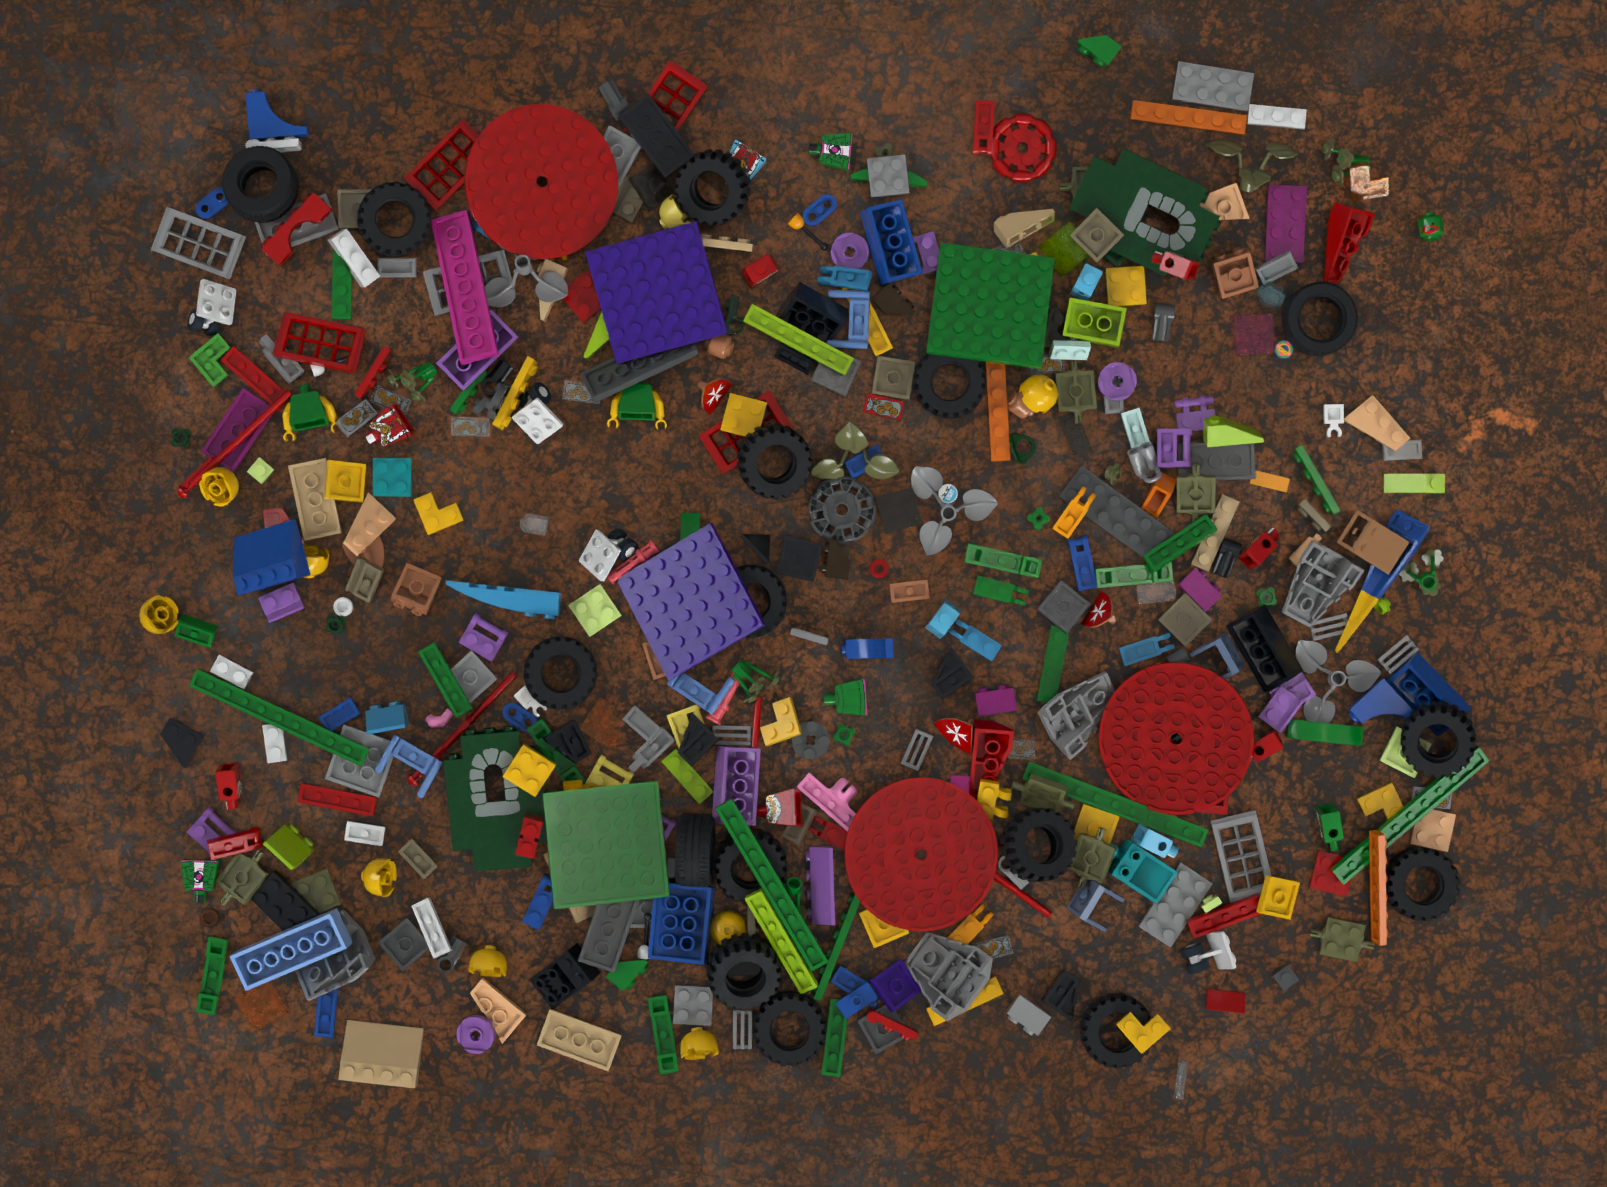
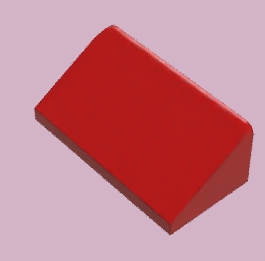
M1207 989L1205 1008L1245 1014L1246 993Z

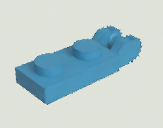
M821 266L820 273L831 277L818 276L817 283L825 286L831 285L868 291L872 272L870 270L840 266Z
M956 619L955 623L966 629L963 636L951 628L947 632L960 639V642L988 660L993 661L1002 645L973 626H968L961 620Z
M1166 633L1157 637L1153 636L1120 647L1119 652L1124 666L1174 649V644L1159 648L1157 642L1169 639L1171 634Z

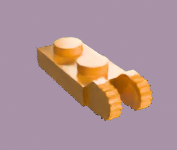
M1083 486L1076 497H1073L1052 528L1067 539H1069L1090 508V504L1096 497L1092 493L1085 504L1079 501L1086 492V488Z
M981 903L947 938L968 945L994 914L992 912L987 913L979 922L975 917L985 907Z

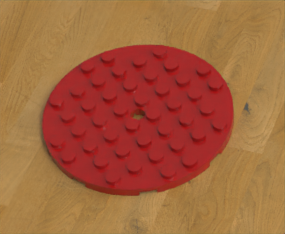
M531 104L503 113L481 131L467 157L464 188L473 218L494 243L518 256L526 255L534 259H554L569 255L585 247L606 226L617 199L618 173L609 145L601 133L589 121L563 107L549 104ZM539 176L547 180L545 187L537 185L536 180Z
M1165 662L1146 667L1134 673L1112 694L1100 722L1099 746L1106 771L1124 795L1134 802L1148 806L1147 809L1170 815H1183L1211 808L1227 798L1236 789L1251 762L1254 747V730L1251 716L1244 700L1226 679L1210 669L1193 663ZM1178 733L1181 735L1182 741L1174 743L1171 740V736Z
M914 777L898 780L886 785L872 794L862 804L853 817L846 835L844 862L847 877L855 895L875 917L893 927L905 930L934 931L955 924L969 915L982 902L994 880L998 863V846L990 819L982 806L970 794L947 781L929 777ZM919 849L926 851V857L922 860L916 857V852Z

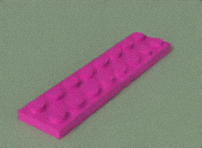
M464 210L432 219V229L460 363L465 365L497 356L499 353L469 211Z

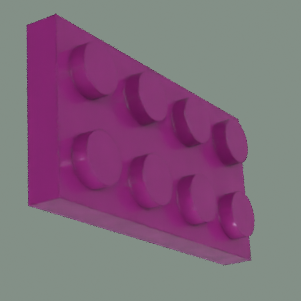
M1268 185L1264 262L1290 250L1296 263H1303L1307 186Z
M243 388L201 452L208 457H216L228 444L240 436L239 432L246 429L270 405ZM272 415L219 464L234 473Z

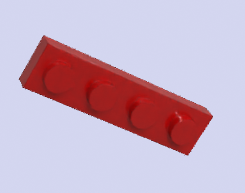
M235 346L221 359L225 365L270 404L285 392ZM291 397L288 400H286L277 410L280 411L285 406V404L291 399Z
M301 783L297 802L374 816L377 797Z
M1257 893L1187 919L1192 938L1201 937L1260 915L1261 913L1256 912L1260 895Z

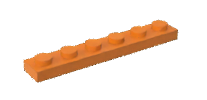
M1133 100L1130 120L1245 135L1247 115Z
M985 362L991 462L1010 461L1005 364Z
M1370 830L1371 941L1379 946L1387 945L1388 912L1386 910V901L1388 900L1386 883L1388 878L1386 874L1387 857L1385 852L1387 839L1385 834L1378 830Z

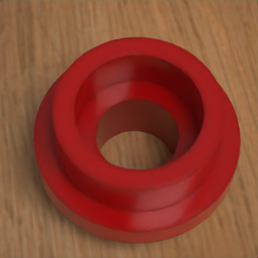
M876 559L870 565V573L876 578L885 577L889 571L887 562L882 559ZM877 565H881L883 567L882 572H877L875 570Z

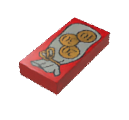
M867 393L863 412L900 421L904 402Z

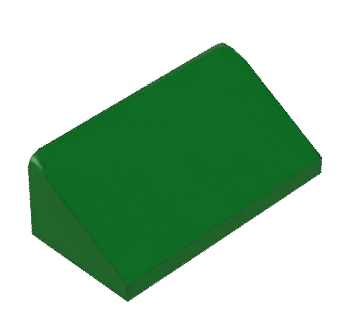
M182 614L178 619L174 636L211 648L218 626Z

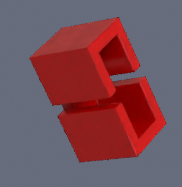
M525 813L515 855L534 859L544 817Z

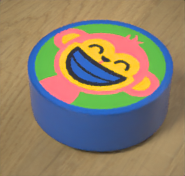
M1281 340L1274 346V354L1279 359H1287L1293 354L1294 347L1288 340Z

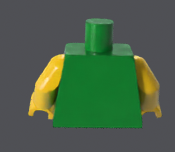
M644 380L619 391L612 399L611 418L607 422L608 427L611 425V420L616 421V428H618L620 425L619 420L655 421L656 417V429L658 430L657 424L659 422H664V428L666 429L667 424L663 419L665 416L663 401L658 393L652 390L650 384H644Z
M300 385V394L291 396L290 402L287 403L282 413L283 425L286 430L283 439L287 442V435L291 434L292 440L295 441L297 438L295 431L330 425L329 422L332 423L331 431L335 433L333 426L336 424L335 422L338 417L334 406L325 396H320L318 391H311L310 385Z

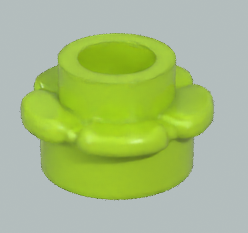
M1383 597L1379 599L1374 608L1378 613L1384 615L1386 612H1390L1389 607L1391 604L1388 599Z

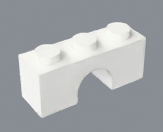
M347 229L340 230L328 239V242L338 256H341L351 270L350 273L360 287H366L380 277Z

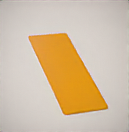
M1256 470V479H1250V484L1287 492L1290 478Z

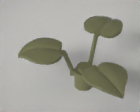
M1227 139L1215 140L1207 144V147H1211L1212 150L1221 155L1238 156L1239 176L1242 177L1239 188L1245 192H1253L1271 180V175L1263 170L1270 156L1274 155L1279 159H1288L1297 156L1299 153L1286 144L1270 143L1266 146V150L1269 152L1260 168L1254 169L1243 167L1242 155L1240 153L1243 147L1240 144Z
M849 420L835 436L837 446L845 450L841 461L837 464L833 458L822 459L814 465L811 474L821 481L843 477L844 469L840 466L843 465L849 451L852 453L863 451L865 461L868 463L865 466V472L873 478L887 479L899 473L900 468H898L891 457L884 454L874 455L870 460L866 452L868 443L866 435L856 424Z

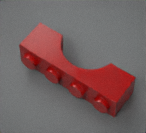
M315 193L312 195L308 194L302 200L303 204L300 208L292 210L289 214L290 218L285 223H280L275 229L277 232L272 237H267L262 243L264 246L261 249L279 266H282L294 253L291 247V236L295 228L305 222L321 224L333 211Z

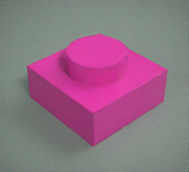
M951 775L950 783L969 794L970 776Z

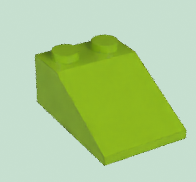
M1070 298L1062 336L1119 348L1127 308Z
M286 823L268 838L263 845L290 870L299 867L315 848L313 847L314 843L305 836L303 838L299 834L300 830L291 823L289 825Z

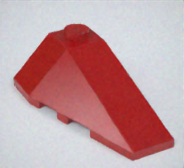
M1334 202L1328 220L1324 281L1340 283L1350 265L1349 259L1353 252L1357 253L1360 248L1358 244L1361 238L1367 236L1375 213Z
M974 720L969 794L974 799H977L980 779L997 781L996 779L1004 767L1006 758L1012 750L1014 730L995 721Z

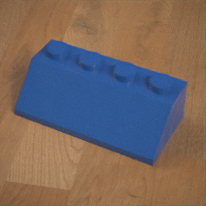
M902 199L862 210L860 215L880 286L922 274Z
M1418 652L1405 661L1386 679L1388 684L1413 710L1419 709V705L1424 703L1430 705V701H1436V704H1441L1442 701H1445L1449 706L1455 704L1458 706V710H1464L1466 713L1471 708ZM1442 724L1428 726L1437 737L1450 729Z

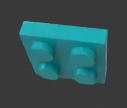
M373 458V497H412V458Z

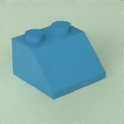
M400 701L391 702L389 707L382 708L381 704L370 706V710L365 711L367 735L410 726L406 704H400Z

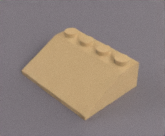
M347 1020L338 1080L416 1088L418 1085L424 1028Z

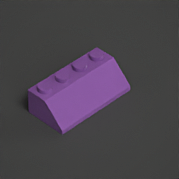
M492 309L490 310L499 355L462 365L459 360L457 345L455 344L436 363L463 391L518 338Z
M717 746L712 810L715 823L724 824L715 807L732 798L747 824L756 825L761 749Z
M809 846V850H806V862H810V869L806 870L807 881H811V889H807V900H811V908H808V919H812V924L835 925L833 846Z

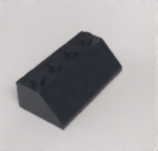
M1265 604L1226 625L1264 692L1291 680L1303 671Z

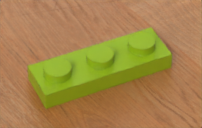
M677 749L673 750L661 761L698 804L702 803L714 792L696 770L678 754Z

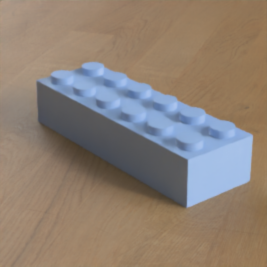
M335 908L241 948L229 957L247 991L347 949L353 941L338 909Z

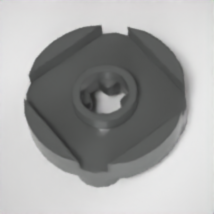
M501 382L497 384L493 398L490 397L485 405V408L488 409V418L493 420L496 418L512 386Z
M814 721L801 723L802 734L792 738L793 749L799 756L806 759L821 757L827 751L830 743L827 729L821 723ZM807 735L811 737L814 735L816 737L814 745L811 743L806 744Z

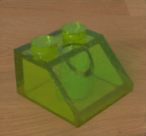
M1071 222L1063 226L1038 247L1045 257L1055 258L1054 269L1061 278L1090 256L1070 236L1075 230Z

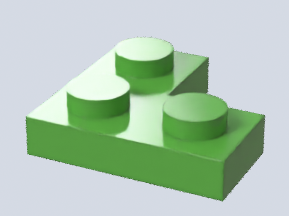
M217 333L189 357L213 387L229 376L217 360L227 353L231 347Z

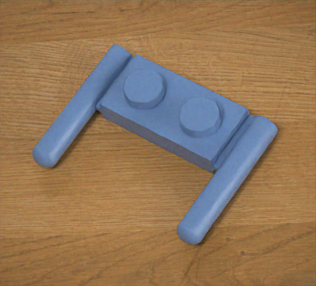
M829 290V297L850 298L849 340H827L826 344L834 348L868 349L870 291Z
M685 673L669 680L667 685L713 715L734 684L735 679L729 677L717 695Z
M394 734L375 767V772L380 774L390 756H394L427 775L417 792V796L423 798L443 762Z

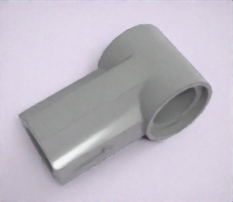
M1005 855L999 856L997 863L999 869L1020 889L1025 887L1029 883L1028 880H1022L1018 878V874H1012L1010 872L1011 866L1003 868L1001 861L1005 859Z

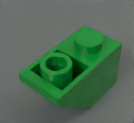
M1107 35L1082 38L1076 44L1079 47V52L1085 56L1089 54L1094 58L1093 62L1100 67L1105 66L1106 68L1122 48L1121 45Z
M640 958L619 960L615 973L609 972L606 978L620 990L624 991L626 988L630 990L637 982L634 978L638 974L642 976L649 966L646 964L649 960Z

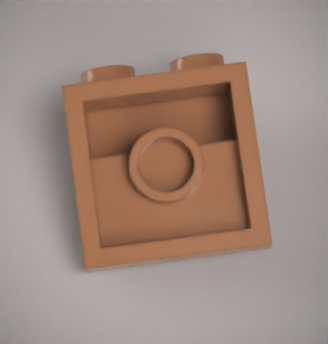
M1236 247L1232 250L1233 253L1226 255L1224 252L1214 255V259H1210L1222 299L1259 288L1251 253L1247 248Z
M406 563L391 595V601L394 602L393 605L400 609L407 607L417 616L427 615L442 577Z

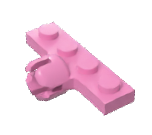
M809 772L797 788L848 832L852 819L856 814L850 808L849 802L857 794V788L852 784L844 792L843 789L850 782L846 778H840L832 788H827Z

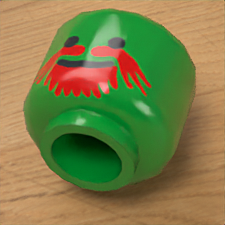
M1435 212L1424 213V217L1418 220L1419 236L1427 242L1439 240L1440 236L1444 234L1442 217L1435 215Z

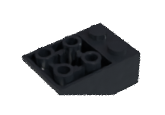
M578 943L529 979L551 1009L556 1008L600 974L597 967L577 961L581 951Z

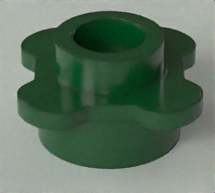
M174 428L172 430L171 445L173 447H189L190 430Z
M332 613L327 616L326 630L342 634L346 618L344 616H335Z

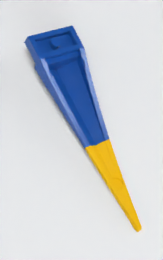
M1397 509L1395 510L1386 528L1407 540L1409 544L1389 575L1371 564L1356 604L1335 649L1336 653L1342 649L1421 547L1420 544L1430 530L1428 525Z

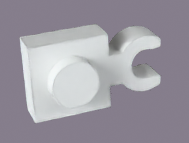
M1344 404L1323 405L1324 424H1329V428L1326 431L1327 437H1331L1332 430H1336L1337 437H1341L1342 431L1338 424L1344 423Z
M525 685L514 695L515 699L526 710L531 707L536 717L540 716L536 711L538 707H542L545 711L547 710L546 706L539 704L533 699Z

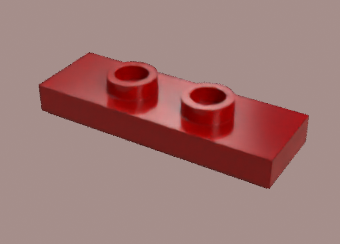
M383 346L354 393L355 396L363 400L368 390H372L378 381L376 377L379 372L383 373L388 365L386 361L392 350Z

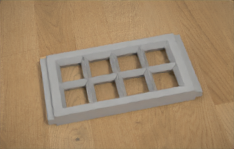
M167 207L151 250L230 280L246 236ZM175 217L186 221L182 235L170 231ZM191 223L202 227L198 240L186 237ZM206 229L218 233L213 246L202 243ZM168 234L180 238L175 252L164 248ZM222 235L233 239L229 253L217 248ZM184 240L196 244L191 258L180 254ZM200 246L211 250L207 263L195 260ZM215 252L227 256L222 269L211 266Z
M504 250L478 256L485 286L490 279L496 277L507 279L509 285L512 283V276ZM496 259L499 273L487 276L484 262ZM440 267L423 271L434 316L450 313L448 306L443 307L440 293L445 292V288H438L435 275L442 274Z
M1256 810L1211 820V827L1230 903L1257 893L1261 895L1263 884L1252 886L1249 874L1263 871L1265 877L1266 875L1271 876ZM1251 822L1254 834L1240 837L1237 825ZM1234 826L1236 839L1222 842L1220 830ZM1255 839L1258 851L1244 854L1241 842ZM1238 843L1240 855L1226 858L1224 846ZM1259 855L1262 867L1248 870L1245 858ZM1241 859L1244 871L1230 874L1227 862ZM1246 876L1248 887L1234 891L1232 878Z

